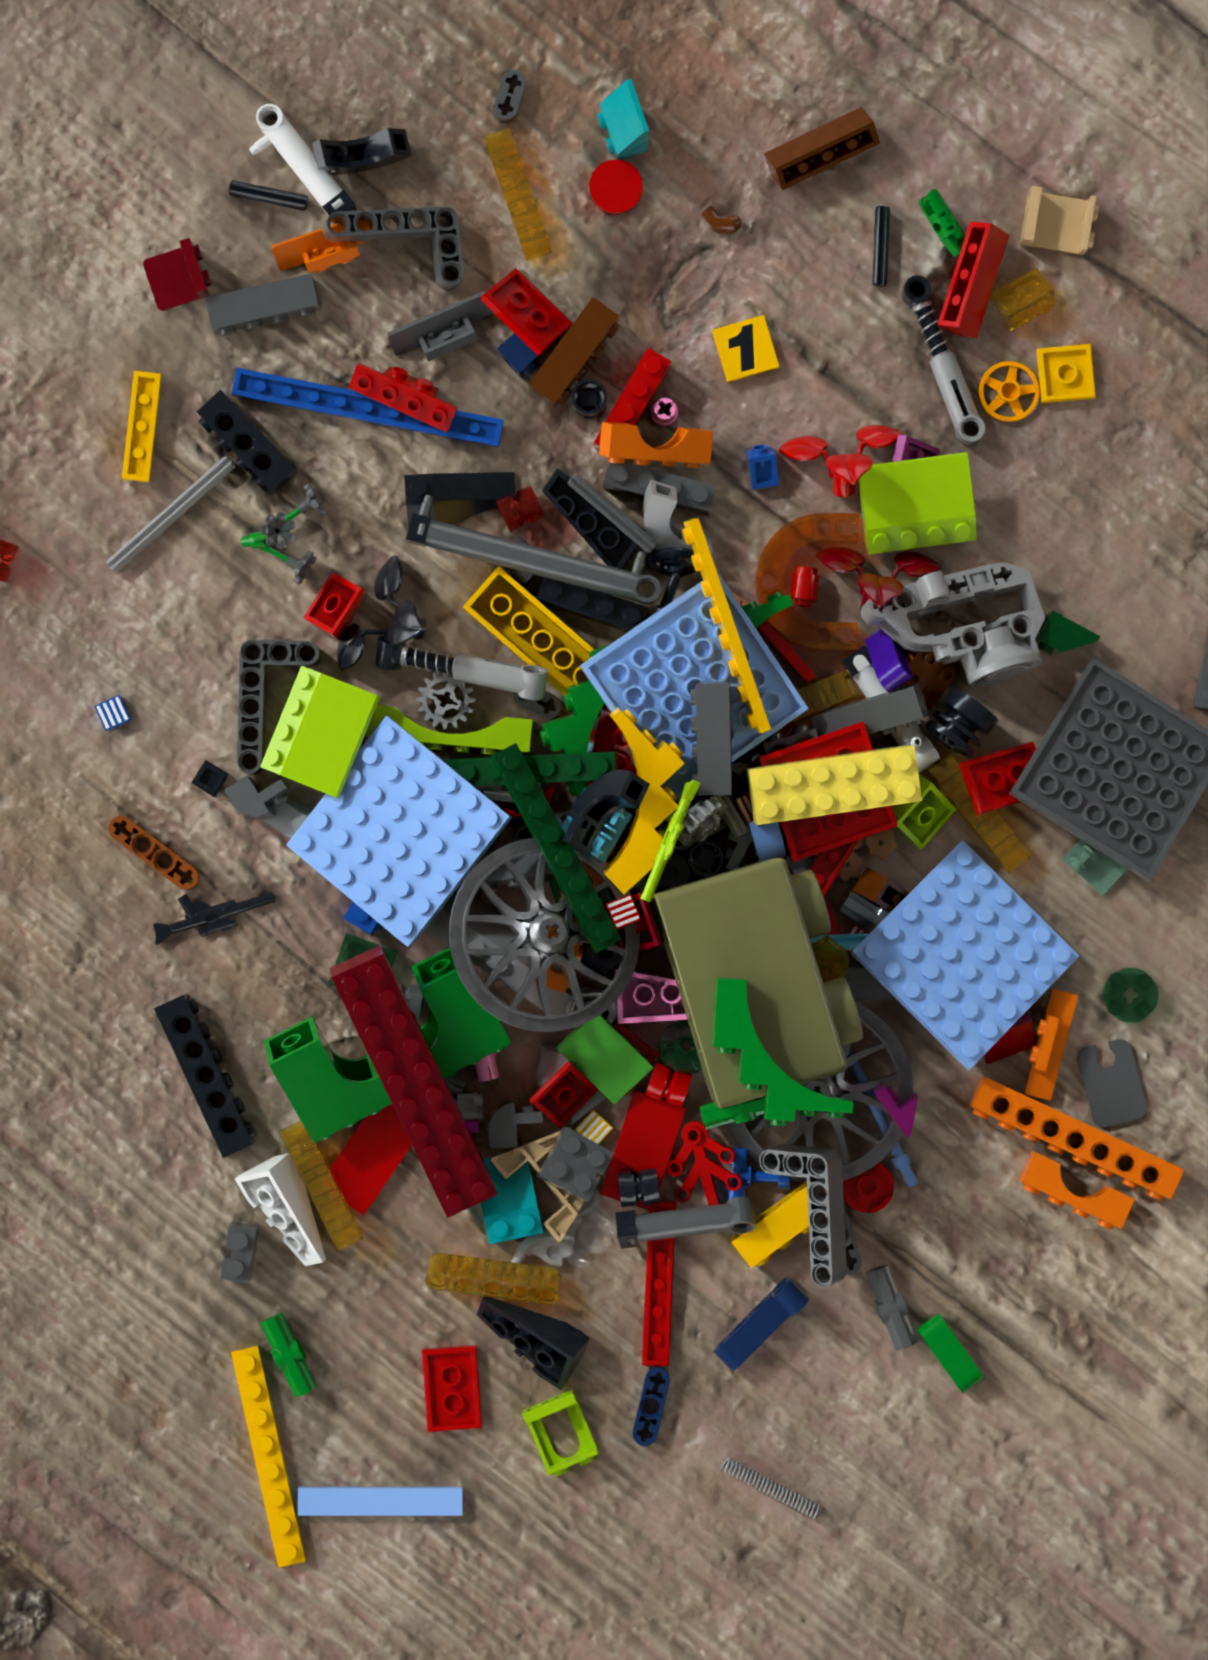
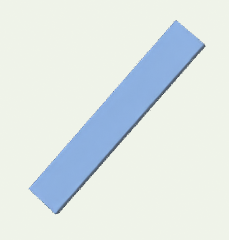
M299 1486L298 1516H463V1486Z

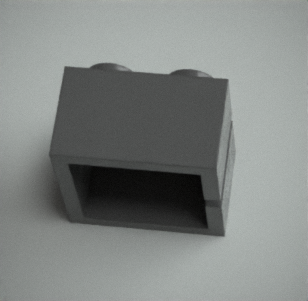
M563 1127L536 1176L584 1203L589 1202L600 1181L595 1178L596 1175L601 1176L604 1174L614 1153L572 1129Z

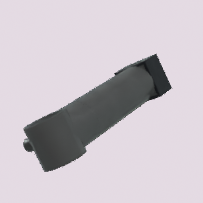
M748 1197L732 1198L724 1204L635 1214L634 1210L615 1212L617 1238L621 1249L640 1247V1242L724 1231L731 1236L749 1233L756 1228L753 1200Z

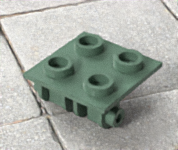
M1081 839L1062 859L1101 896L1127 870V868Z

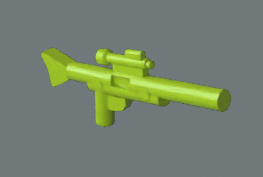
M692 780L685 783L676 812H672L666 818L668 824L665 829L664 838L657 851L654 866L640 898L644 901L651 903L666 863L672 856L680 832L684 829L683 821L691 801L701 784L700 782Z

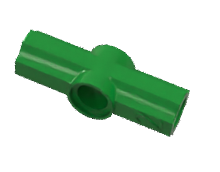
M765 1096L723 1109H719L713 1102L700 1105L703 1124L706 1129L732 1122L739 1124L758 1118V1115L764 1114Z
M283 1313L275 1314L262 1321L260 1324L272 1347L273 1359L280 1372L283 1371L295 1398L317 1388L312 1373L306 1364L305 1352L299 1340L294 1338Z

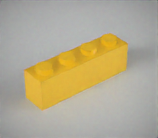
M807 1181L756 1217V1228L753 1231L731 1236V1243L751 1268L755 1265L762 1266L772 1258L771 1254L778 1248L780 1250L786 1249L793 1243V1237L800 1232L802 1234L809 1232Z

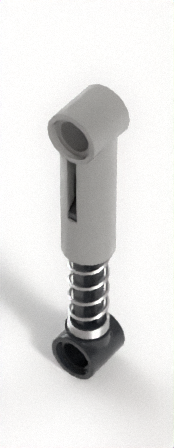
M912 276L908 278L902 288V299L912 309L913 314L917 315V324L921 325V334L925 335V344L930 348L929 355L933 356L929 363L953 422L956 438L963 445H974L984 435L985 424L979 417L956 355L951 350H947L945 344L947 340L943 339L941 334L943 330H940L937 325L939 320L935 319L933 314L935 310H932L931 285L928 279L923 276ZM915 285L919 286L923 290V295L921 297H914L910 294L909 288ZM972 424L975 426L977 434L972 437L967 436L963 430L964 425Z
M387 635L378 637L375 665L379 668L398 670L402 666L410 667L412 665L417 669L426 668L428 672L436 670L438 674L445 672L449 676L453 675V679L457 681L518 693L520 697L529 700H542L545 698L548 670L544 667L537 665L519 666L461 653L453 658L449 654L444 656L439 655V652L434 654L429 653V650H426V652L420 651L418 647L412 649L405 642L398 645L391 644L388 641Z

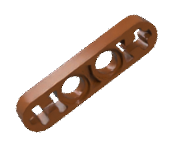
M117 816L110 821L108 830L116 841L182 889H192L198 885L200 881L198 870L134 821L125 816ZM117 822L120 824L126 822L125 828L131 833H134L135 828L139 831L132 837L130 845L126 842L130 838L124 833L116 834L118 829L115 825ZM140 837H147L151 842V847L147 852H139L136 848V842ZM163 853L170 854L173 859L172 865L167 869H163L158 865V858ZM179 861L183 864L179 867L180 870L186 873L190 870L193 872L191 874L192 879H194L192 883L186 882L183 884L181 882L183 877L176 872L174 877L170 875L176 869Z

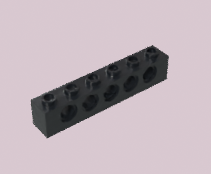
M184 994L154 1008L222 1157L225 1158L256 1143L254 1139L257 1136L256 1130L251 1121L246 1122L242 1114L246 1111L244 1104L239 1096L235 1098L231 1087H234V1083L228 1072L224 1073L219 1064L223 1060L217 1047L212 1048L208 1040L211 1037V1033L206 1023H200L196 1013L200 1012L195 999L193 997L189 998L187 994ZM182 1017L188 1018L191 1022V1029L187 1033L180 1031L178 1028V1021ZM193 1042H198L203 1048L200 1057H194L189 1052V1047ZM204 1067H209L214 1071V1079L211 1082H206L201 1078V1070ZM215 1092H221L225 1095L226 1102L223 1107L214 1105L212 1096ZM226 1117H233L237 1121V1129L234 1132L225 1129L224 1120Z

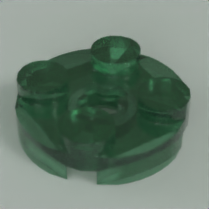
M1123 968L1110 974L1102 991V999L1107 1012L1116 1019L1129 1023L1139 1022L1149 1016L1156 1008L1159 997L1157 985L1146 972L1137 968ZM1128 987H1133V992L1138 995L1137 998L1132 999V1003H1128L1127 998L1123 997V992H1127Z
M677 1020V1022L672 1023L670 1026L668 1025L663 1030L659 1040V1052L663 1064L681 1073L700 1072L702 1066L688 1020ZM685 1040L690 1041V1046L694 1047V1049L684 1051L679 1043L683 1044Z

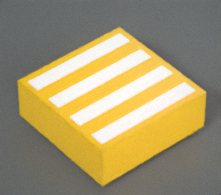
M594 1109L575 1128L579 1134L597 1144L613 1129Z

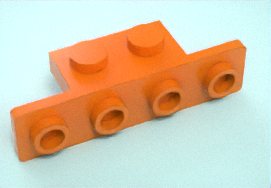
M362 220L357 222L361 230H370L367 222ZM340 223L330 225L333 231L343 232V227ZM323 228L272 245L271 249L280 271L305 263L308 273H320L326 271L329 266L338 263L346 264L353 261L355 257L360 256L357 245L367 241L331 242L325 238Z
M1052 989L1050 992L1044 1018L1039 1020L1036 1035H1039L1037 1045L1033 1046L1030 1052L1029 1061L1032 1064L1024 1090L1026 1095L1045 1100H1051L1078 1000V996L1057 989Z

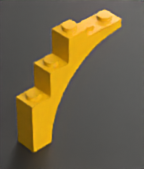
M617 707L610 716L622 731L632 751L637 776L650 784L639 809H636L635 817L626 840L617 855L603 871L611 882L625 894L654 866L657 851L665 834L661 828L657 831L655 828L678 807L674 802L677 798L675 793L667 785L661 788V785L685 763L680 759L683 753L673 742L668 745L662 740L654 747L653 744L657 741L646 729L641 733L634 725L638 720L627 709L622 712Z

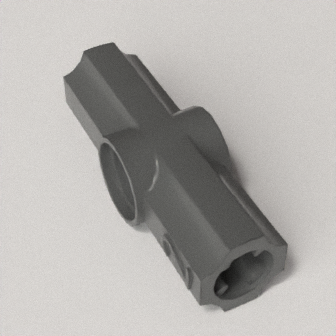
M850 891L839 908L840 912L862 925V928L868 933L890 913L878 905L874 906L853 891Z
M888 1265L878 1266L866 1272V1278L876 1299L874 1301L883 1324H886L895 1350L905 1349L917 1343L916 1334L907 1316L909 1314L901 1292L896 1288Z

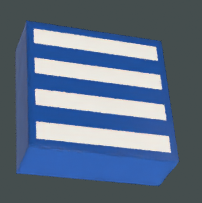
M120 695L94 706L105 731L131 721Z

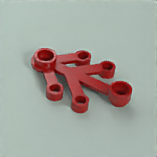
M691 1121L683 1127L681 1132L684 1144L676 1158L667 1165V1171L671 1176L681 1175L685 1171L684 1163L691 1152L694 1151L696 1161L683 1185L675 1190L674 1197L679 1203L689 1201L692 1198V1190L701 1177L708 1205L724 1204L719 1202L712 1174L724 1181L726 1187L731 1191H736L742 1187L743 1178L740 1174L731 1173L707 1158L705 1148L716 1153L719 1161L723 1164L733 1162L736 1158V1152L732 1147H725L709 1137L708 1129L705 1128L702 1122ZM692 1130L698 1133L697 1140L691 1138L690 1133ZM724 1151L730 1152V1160H726L723 1157ZM673 1163H677L680 1166L679 1172L673 1170ZM731 1177L738 1180L737 1187L731 1185ZM680 1190L687 1192L686 1199L680 1197Z

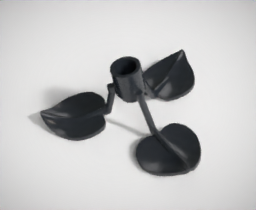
M397 555L392 556L382 566L374 582L376 598L382 601L387 598V601L396 607L394 616L391 619L392 623L388 630H360L358 624L350 625L343 632L337 648L338 665L342 671L353 667L360 660L365 648L364 636L367 634L387 635L388 641L391 644L398 645L412 638L419 640L426 632V620L418 617L414 603L405 600L399 604L393 598V594L399 591L402 583V568Z

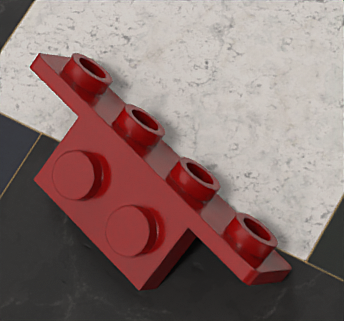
M361 363L356 365L349 384L350 389L444 432L450 429L457 407L436 398L439 388L433 386L431 381L410 376L408 371L400 367L390 366L384 373H381Z

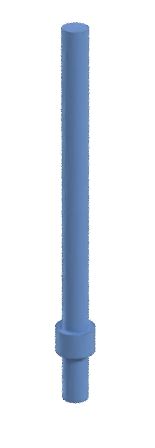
M850 1046L848 1055L855 1053L852 1046ZM859 1060L849 1066L857 1083L868 1081ZM873 1089L864 1091V1093L877 1099ZM868 1104L884 1135L890 1125L884 1111ZM897 1142L891 1150L894 1157L892 1161L896 1169H900L908 1188L918 1184V1181L909 1165L911 1161L907 1152H903L899 1142Z

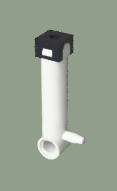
M274 104L261 106L257 111L256 121L264 136L254 143L249 149L250 152L256 155L272 144L323 208L328 217L334 212L357 211L355 203L341 189L328 171L318 170L315 154L283 115L281 109ZM270 115L278 117L277 122L272 126L264 124V120Z
M865 645L840 662L866 698L887 692L877 679L868 648ZM906 724L896 726L897 731L890 733L898 746H915L918 773L940 759L938 752L929 739L924 736L918 725L907 728Z

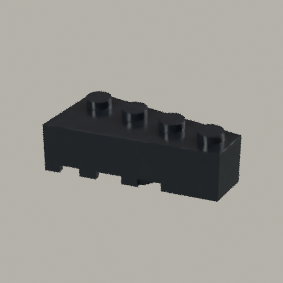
M557 468L542 492L606 565L623 569L638 548V545L570 487L568 481L571 477ZM636 523L639 527H641V528L646 532V530H645L644 527H642L641 525H639L638 523Z

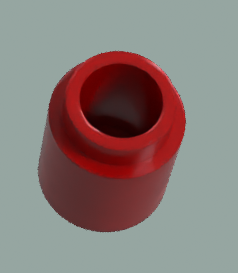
M796 567V573H793L790 594L791 600L795 601V606L811 607V603L817 602L820 576L817 575V568Z

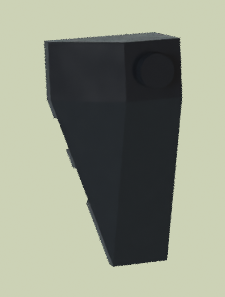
M514 472L404 475L408 526L412 513L419 514L425 495L433 497L430 517L433 520L452 525L516 500Z
M487 1295L482 1298L477 1312V1316L499 1338H507L515 1346L514 1352L519 1357L524 1355L534 1365L532 1370L538 1376L559 1390H562L584 1355L590 1340L589 1336L567 1322Z

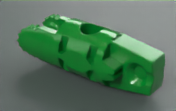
M935 188L931 189L918 203L941 242L954 257H958L965 234L939 191Z

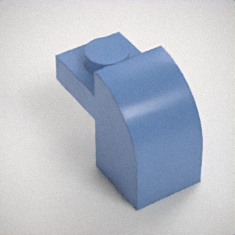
M754 821L748 822L754 844L753 849L759 862L771 858L787 857L777 822L756 825Z

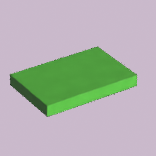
M602 1014L578 1026L557 1046V1050L613 1104H616L654 1068L653 1064Z

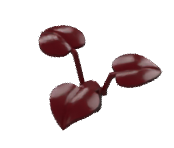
M831 547L816 554V557L833 571L849 573L856 570L858 572L857 583L860 587L859 593L862 594L860 612L862 606L869 599L880 608L879 611L881 612V607L888 601L900 596L904 589L902 583L896 579L900 572L904 571L912 577H922L941 569V565L930 557L911 551L902 552L895 556L894 562L898 566L891 577L869 573L864 574L861 565L865 563V558L859 552L850 548Z

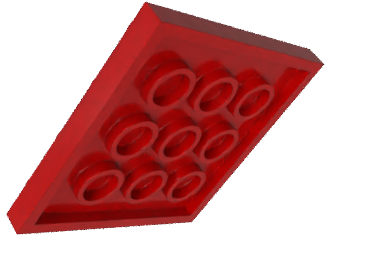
M861 721L759 756L758 759L761 766L873 749L864 722ZM892 806L780 822L794 862L898 826Z

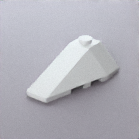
M289 1153L271 1157L235 1178L247 1201L253 1208L258 1206L268 1217L265 1220L270 1227H277L282 1232L284 1243L305 1266L323 1263L326 1260L303 1176Z

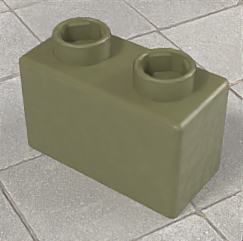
M771 858L654 893L652 903L712 1102L719 1109L765 1096L766 1085H761V1090L744 1089V1084L738 1082L740 1049H735V1054L718 1053V1047L711 1046L716 977L746 980L747 1004L755 1032L761 1045L773 1062L791 1079L803 1085L845 1071L847 1061L842 1046L861 1041L863 1030L847 980L844 977H839L822 982L810 939L829 933L831 925L820 885L812 870L790 875L788 865L783 858Z

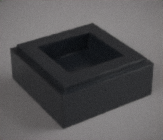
M205 760L191 783L216 797L230 774Z

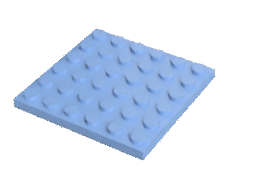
M719 572L717 573L771 730L758 733L748 725L745 715L749 712L747 705L739 699L736 688L740 685L737 676L733 677L730 673L727 661L731 659L728 650L724 651L720 644L718 635L722 633L719 624H714L709 609L713 607L710 598H705L700 583L580 665L611 713L617 707L622 712L627 709L638 720L634 724L642 733L646 729L657 741L653 744L654 747L662 740L668 745L673 742L683 753L680 759L685 764L661 785L662 788L667 785L675 793L677 798L674 802L682 797L685 783L692 781L693 772H697V761H692V744H697V733L691 732V717H696V705L691 706L690 691L691 689H696L695 684L697 682H730L732 762L809 709Z
M385 716L358 751L340 798L325 794L286 845L404 945L411 948L512 817L392 718Z
M963 840L851 952L967 1070H970L1079 957Z

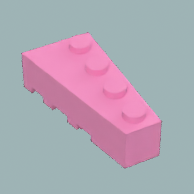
M634 971L625 990L617 999L618 1024L687 1020L675 978Z

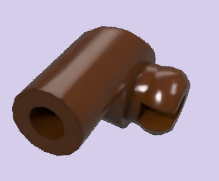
M709 206L701 213L711 228L718 234H733L742 226V221L738 216H719L713 206Z

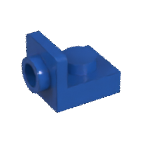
M761 444L753 446L751 450H746L752 489L779 485L776 455L773 448Z
M352 902L343 919L369 935H372L374 931L379 933L383 927L354 902Z

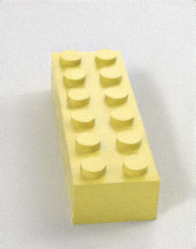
M914 745L746 769L753 821L756 825L922 801Z

